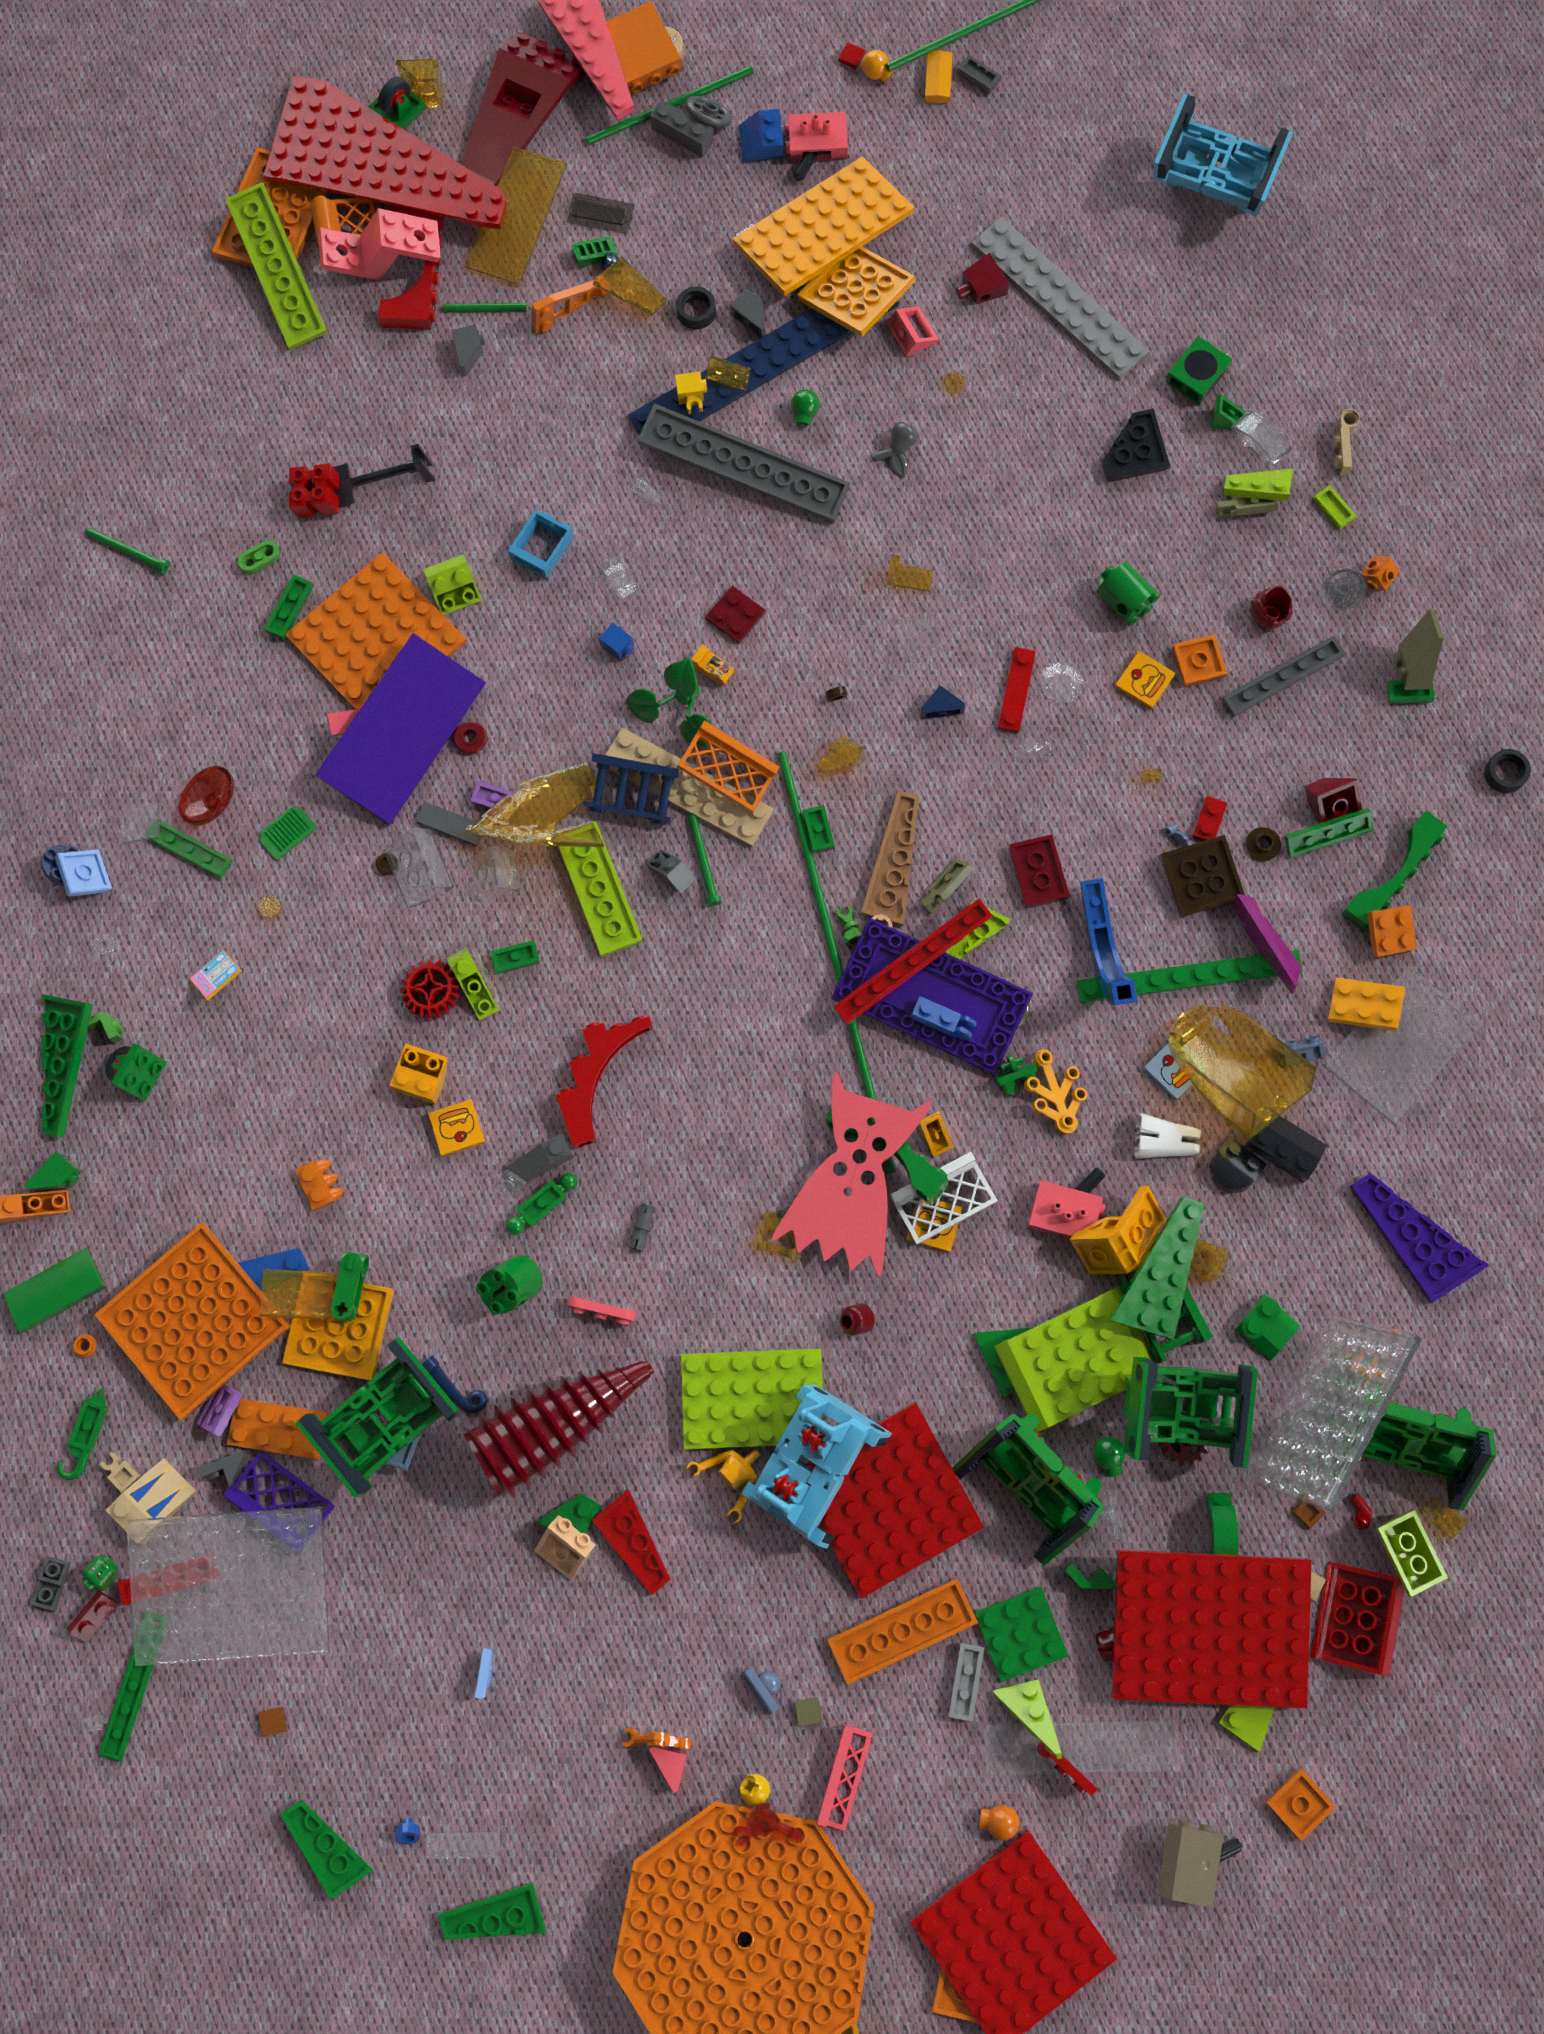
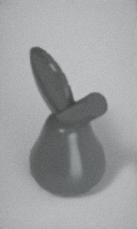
M904 422L896 423L891 431L890 448L873 453L875 461L889 457V465L892 472L904 478L907 474L908 463L903 453L916 443L918 439L917 430Z

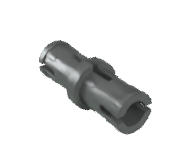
M641 1203L637 1222L633 1225L635 1230L629 1245L630 1249H637L643 1252L647 1233L651 1231L650 1223L655 1210L654 1206L649 1204L647 1206L645 1203Z

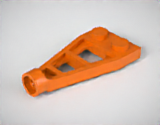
M601 277L597 280L551 294L533 303L532 330L535 334L541 331L545 333L552 328L554 319L559 316L563 318L593 298L608 294L609 286L607 282ZM581 295L580 297H578L577 299H575V300L573 301V297H576V296ZM565 301V307L554 314V305Z

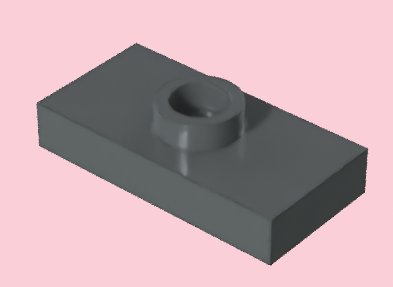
M970 55L960 64L956 72L987 94L993 91L1002 78L1000 74Z

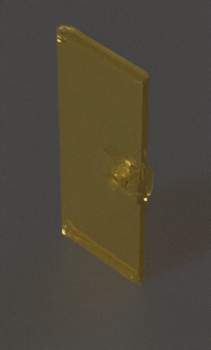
M513 147L498 188L503 191L507 203L501 230L481 228L466 265L467 269L509 282L515 286H520L567 167L565 162Z

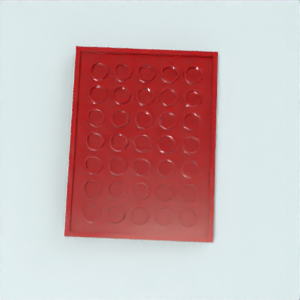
M1117 1549L1112 1699L1307 1708L1312 1560L1309 1558Z

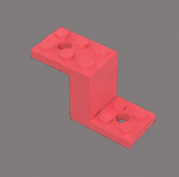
M378 208L361 236L322 227L318 231L320 266L323 270L381 280L398 254L437 263L441 258L437 221ZM414 234L420 236L422 241L417 240ZM336 249L342 250L345 256L340 255Z

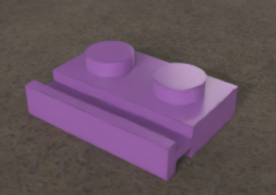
M226 1384L223 1385L208 1399L196 1424L220 1437L243 1394Z

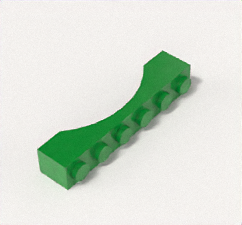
M1426 810L1408 831L1407 853L1398 873L1379 887L1359 892L1341 915L1363 931L1366 926H1369L1367 912L1388 908L1393 902L1390 899L1392 894L1396 893L1398 895L1406 885L1403 882L1407 876L1409 878L1414 876L1419 869L1416 866L1420 860L1423 862L1427 860L1433 852L1430 850L1433 844L1439 845L1446 836L1443 832L1448 826Z
M831 1108L824 1118L826 1125L833 1130ZM873 1117L868 1118L867 1124L869 1126L875 1125V1119ZM854 1128L847 1129L844 1133V1138L857 1139V1130ZM877 1137L873 1140L872 1143L886 1148L884 1138ZM905 1141L893 1155L905 1168L911 1181L913 1193L932 1206L949 1186L948 1175L941 1168L937 1167L935 1169L930 1165V1161L923 1154L919 1153L917 1155L913 1152L912 1147Z

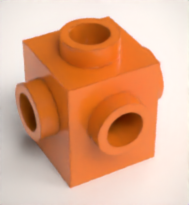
M1373 555L1360 576L1368 589L1372 591H1387L1400 571L1391 557Z

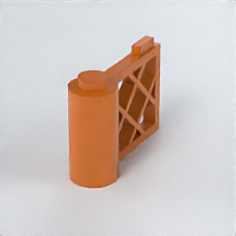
M316 196L310 202L318 245V231L321 227L341 232L342 226L347 224L354 229L352 234L361 236L363 231L360 228L365 221L369 223L375 214L373 201L358 197L330 200L325 196ZM368 203L370 210L364 215L356 208L359 204ZM336 206H346L350 211L343 217L337 212ZM353 212L362 218L358 226L348 220Z

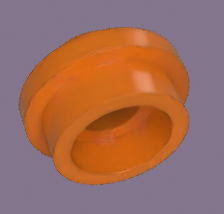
M88 1334L78 1336L73 1343L75 1354L82 1358L92 1356L97 1349L96 1339ZM84 1342L89 1343V1348L87 1350L82 1349V1344Z

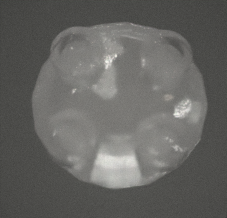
M1059 662L1046 667L1041 674L1039 684L1042 692L1048 699L1057 704H1065L1077 698L1081 693L1083 679L1076 667L1069 663Z

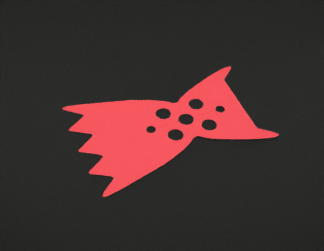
M835 1071L832 1080L831 1099L833 1132L838 1147L837 1151L830 1155L806 1181L776 1228L772 1241L793 1230L798 1253L818 1239L824 1261H827L837 1251L844 1248L850 1270H853L866 1257L870 1256L875 1271L880 1277L884 1263L888 1211L886 1180L881 1166L883 1161L890 1158L920 1124L930 1108L931 1101L924 1103L913 1111L846 1091L839 1074ZM870 1117H873L876 1121L873 1126L867 1124V1120ZM849 1128H854L858 1132L857 1140L852 1143L847 1142L844 1138V1133ZM877 1137H882L886 1141V1148L880 1152L875 1151L872 1147V1142ZM858 1149L864 1150L867 1155L865 1162L861 1164L855 1163L852 1158L853 1153ZM844 1162L847 1165L846 1174L843 1176L835 1175L833 1172L835 1163ZM864 1171L874 1173L875 1181L871 1185L862 1183L861 1175ZM850 1186L852 1194L850 1196L844 1195V1189Z

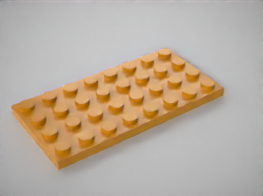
M862 156L734 237L733 245L785 297L914 213V206Z

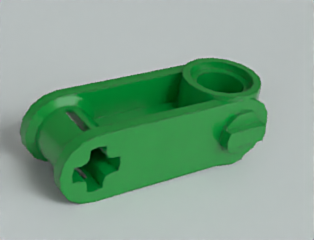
M347 1251L342 1254L331 1306V1313L336 1319L343 1322H350L355 1319L365 1276L369 1267L368 1255ZM341 1308H348V1311L341 1313Z

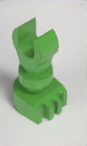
M847 905L849 912L847 915H842L839 908L837 909V916L844 923L843 927L846 932L844 933L843 940L847 946L856 943L852 940L854 938H857L858 942L862 934L861 928H857L856 922L852 919L853 911L849 905Z

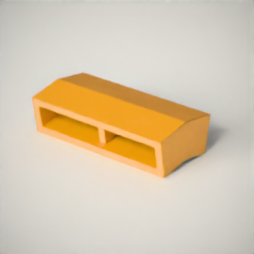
M933 51L927 54L926 103L948 104L951 92L953 52Z

